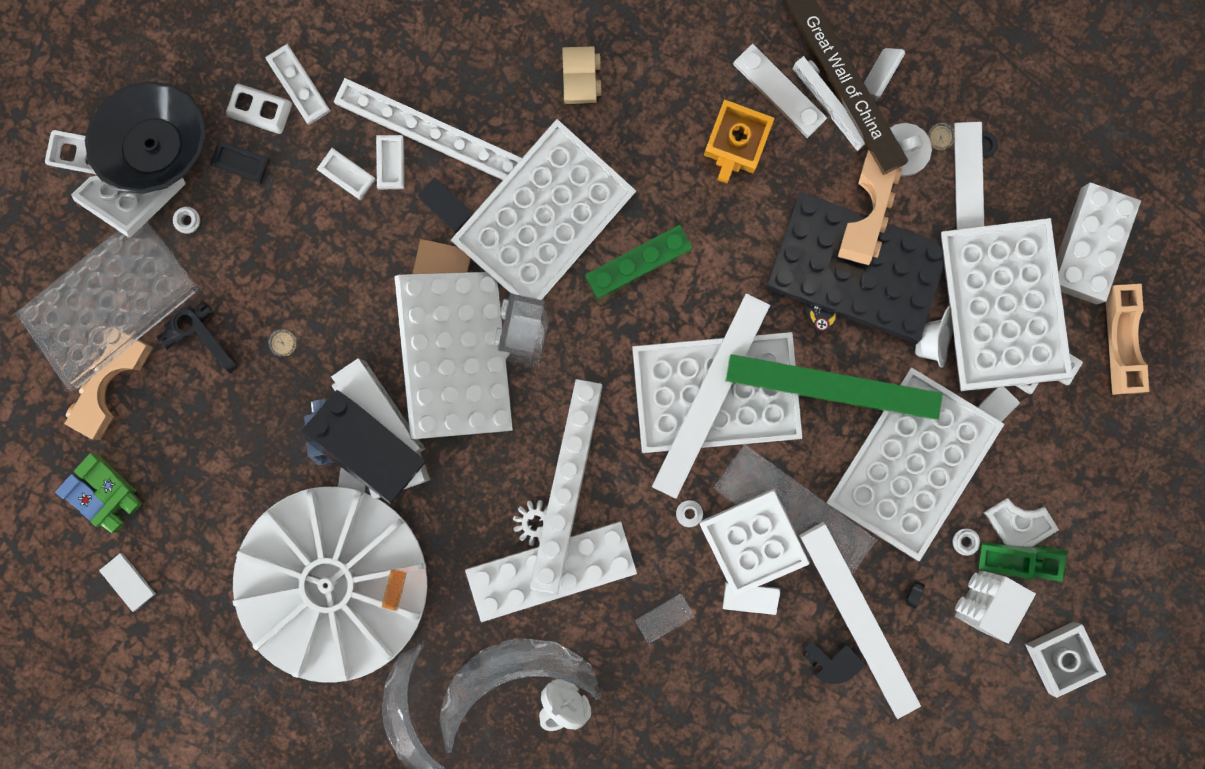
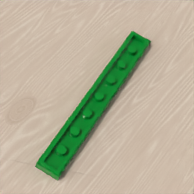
M733 354L729 356L725 382L932 420H939L943 393Z

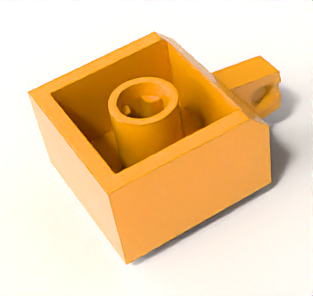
M724 99L704 156L717 160L716 165L722 167L717 179L718 181L727 184L731 172H739L740 169L754 173L774 117ZM738 132L742 133L740 142L735 140Z

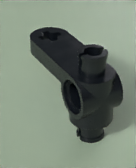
M204 300L195 308L188 305L185 309L176 311L171 320L164 324L166 330L157 336L158 341H162L161 345L166 350H169L176 342L179 345H183L190 338L199 336L228 373L231 374L239 368L237 361L204 321L214 314L213 310L209 309L210 306ZM186 317H191L193 320V325L189 330H184L182 327V322Z

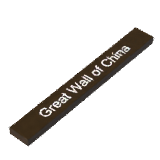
M783 0L882 174L885 175L906 165L908 158L817 1Z

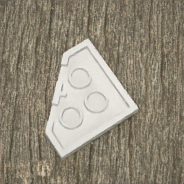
M92 176L77 188L71 196L75 202L131 238L186 183L181 178L166 189L138 194L118 191L101 181L98 176Z

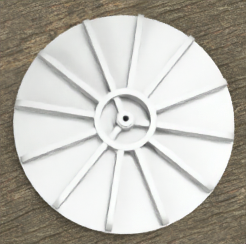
M318 487L292 494L277 502L263 513L249 530L240 550L236 554L237 559L233 575V606L236 607L242 628L256 651L258 650L273 665L296 678L316 682H342L360 678L374 672L392 660L405 647L417 629L424 611L427 596V571L418 540L406 521L394 509L379 499H372L371 495L362 491L344 487Z

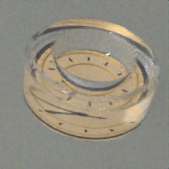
M944 122L935 124L927 135L930 139L931 147L936 150H945L955 141L953 127Z
M281 329L271 334L268 345L275 355L285 357L295 351L297 341L291 332Z

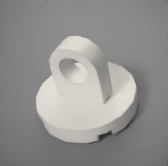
M902 123L891 127L892 133L908 158V163L899 167L902 169L901 177L915 175L924 169L930 160L932 152L930 139L925 131L917 125Z
M555 679L546 685L541 692V701L544 708L539 713L540 725L543 729L555 731L565 727L576 730L583 727L591 717L589 701L585 695L581 696L577 692L579 688L576 685L560 679Z

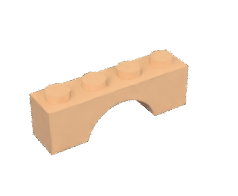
M869 150L858 184L871 196L873 211L865 219L847 224L838 257L866 265L870 264L872 257L878 258L882 242L877 241L879 232H885L889 219L884 216L885 210L892 207L895 193L891 192L893 183L898 185L902 172L901 168H897L883 175Z
M1142 284L1111 286L1106 301L1112 395L1149 392L1148 365L1142 358L1138 339L1139 321L1144 311Z
M118 330L117 333H113L106 343L108 348L105 354L96 360L93 366L94 373L90 380H86L79 391L81 395L78 401L73 403L66 413L68 418L64 424L92 440H101L113 419V415L108 410L105 401V392L110 380L118 373L126 370H141L153 349L152 346L121 330Z

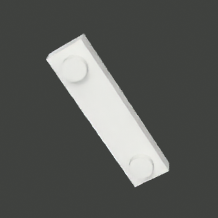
M754 44L734 61L733 65L806 138L826 121L827 117Z
M803 56L795 63L793 71L854 148L859 151L866 144L846 109L818 75L820 72L815 63L811 60L807 61Z

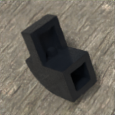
M809 638L801 645L806 651L803 656L813 666L817 663L819 664L812 673L826 683H844L853 678L866 665L843 642L828 657Z

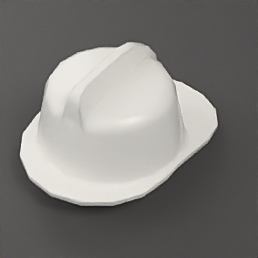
M950 306L945 310L942 320L925 324L920 342L916 344L915 349L917 356L936 360L941 368L945 366L948 346L953 334Z

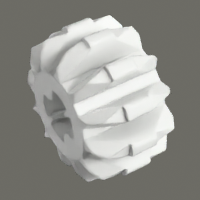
M541 500L537 503V509H534L532 501H528L529 512L520 506L518 511L524 517L514 516L513 518L516 522H522V525L514 527V531L518 532L522 529L525 531L519 539L523 541L527 535L531 536L529 540V545L531 546L535 543V537H538L540 543L548 506L544 511L541 510L543 505ZM535 515L541 517L539 521L543 520V526H539L537 530L531 529L533 525L529 526V519H534Z

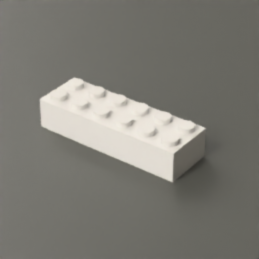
M621 521L570 537L558 595L530 588L539 546L465 570L481 622L637 574Z

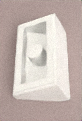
M892 48L882 50L864 82L874 101L877 102L905 55L904 50Z
M725 582L723 609L776 615L780 588L758 586L734 596L729 583Z

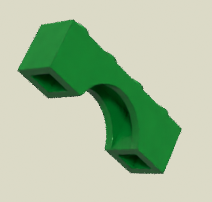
M678 225L585 274V279L597 301H600L621 290L637 278L691 253L693 248L681 225Z

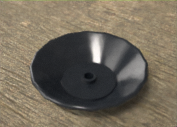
M147 81L126 86L105 99L90 119L85 137L88 163L101 181L118 191L145 194L166 189L186 176L202 154L206 138L203 112L191 95L172 84ZM155 143L153 147L148 148L150 144Z

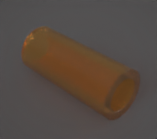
M391 569L381 607L394 611L398 610L407 572Z

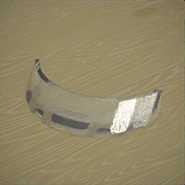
M511 639L503 641L498 646L492 645L480 651L469 659L461 670L456 673L443 699L439 722L447 754L453 752L455 735L468 710L484 694L505 682L532 676L557 678L582 688L596 700L601 699V691L592 666L583 657L581 658L576 653L561 646V644L549 640Z
M424 641L400 654L389 673L383 693V723L390 746L396 751L397 758L406 769H445L422 746L415 734L408 711L407 693L409 678L420 651L426 646Z

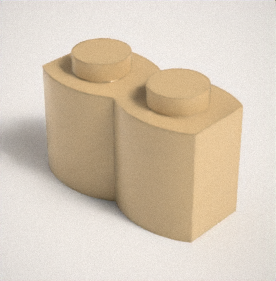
M594 46L563 47L565 104L596 103V96H601V80H596L595 70H601L600 53L595 54Z

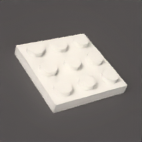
M775 488L700 521V526L734 596L807 566L810 563Z

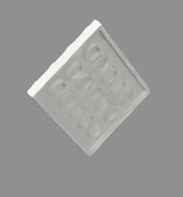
M556 119L450 241L532 311L632 197L636 190Z
M1051 218L941 232L961 391L1072 379L1073 375Z
M487 272L395 276L411 440L512 431L498 282Z
M792 332L756 335L745 357L796 366ZM724 338L632 346L642 453L670 450ZM732 383L701 448L802 439L798 395Z
M911 367L900 385L943 393L939 420L883 411L826 504L919 562L1003 428L1004 423Z

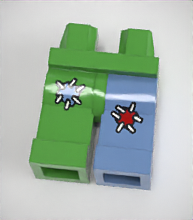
M90 453L74 470L76 474H71L55 492L62 499H66L77 508L95 527H104L111 533H117L125 524L117 515L121 508L127 513L133 514L142 505L141 501L134 494L137 490L129 485L99 454Z

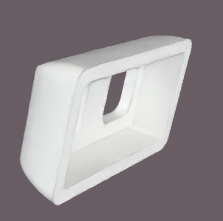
M238 83L232 92L226 115L229 118L281 134L292 107V102L288 99ZM240 93L253 96L248 111L235 107ZM269 101L278 105L274 119L261 117L260 113L264 102Z
M57 130L51 132L45 158L47 165L96 174L92 167L86 163V136ZM64 144L76 145L77 149L73 161L61 160L60 156Z

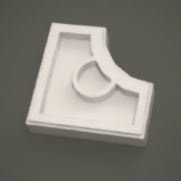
M1005 498L983 512L1001 542L1005 545L1033 547L1059 531L1045 507L1033 511L1023 510L1016 507L1008 498Z

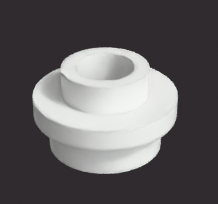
M182 207L175 212L173 224L178 231L189 234L198 229L200 216L195 209ZM186 216L191 217L189 225H184L183 223Z
M687 500L678 506L676 517L683 526L694 527L702 520L703 510L697 502ZM687 509L694 510L695 515L692 519L685 517Z
M965 528L955 533L953 547L959 554L972 555L979 549L980 538L975 531ZM964 537L970 539V544L967 547H964L961 543Z

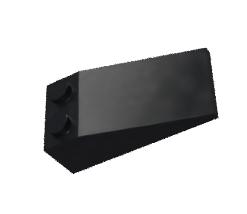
M339 390L332 394L301 430L310 445L390 504L393 503L426 463L425 459Z

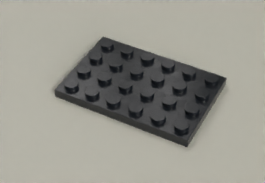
M800 191L765 289L918 344L944 267L942 243L887 223L885 232H879L877 241L882 242L878 258L872 257L869 265L838 257L847 224L861 221L868 216Z

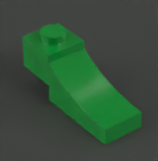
M984 541L981 546L979 570L1032 580L1034 577L1063 582L1069 550L1047 546H1014Z

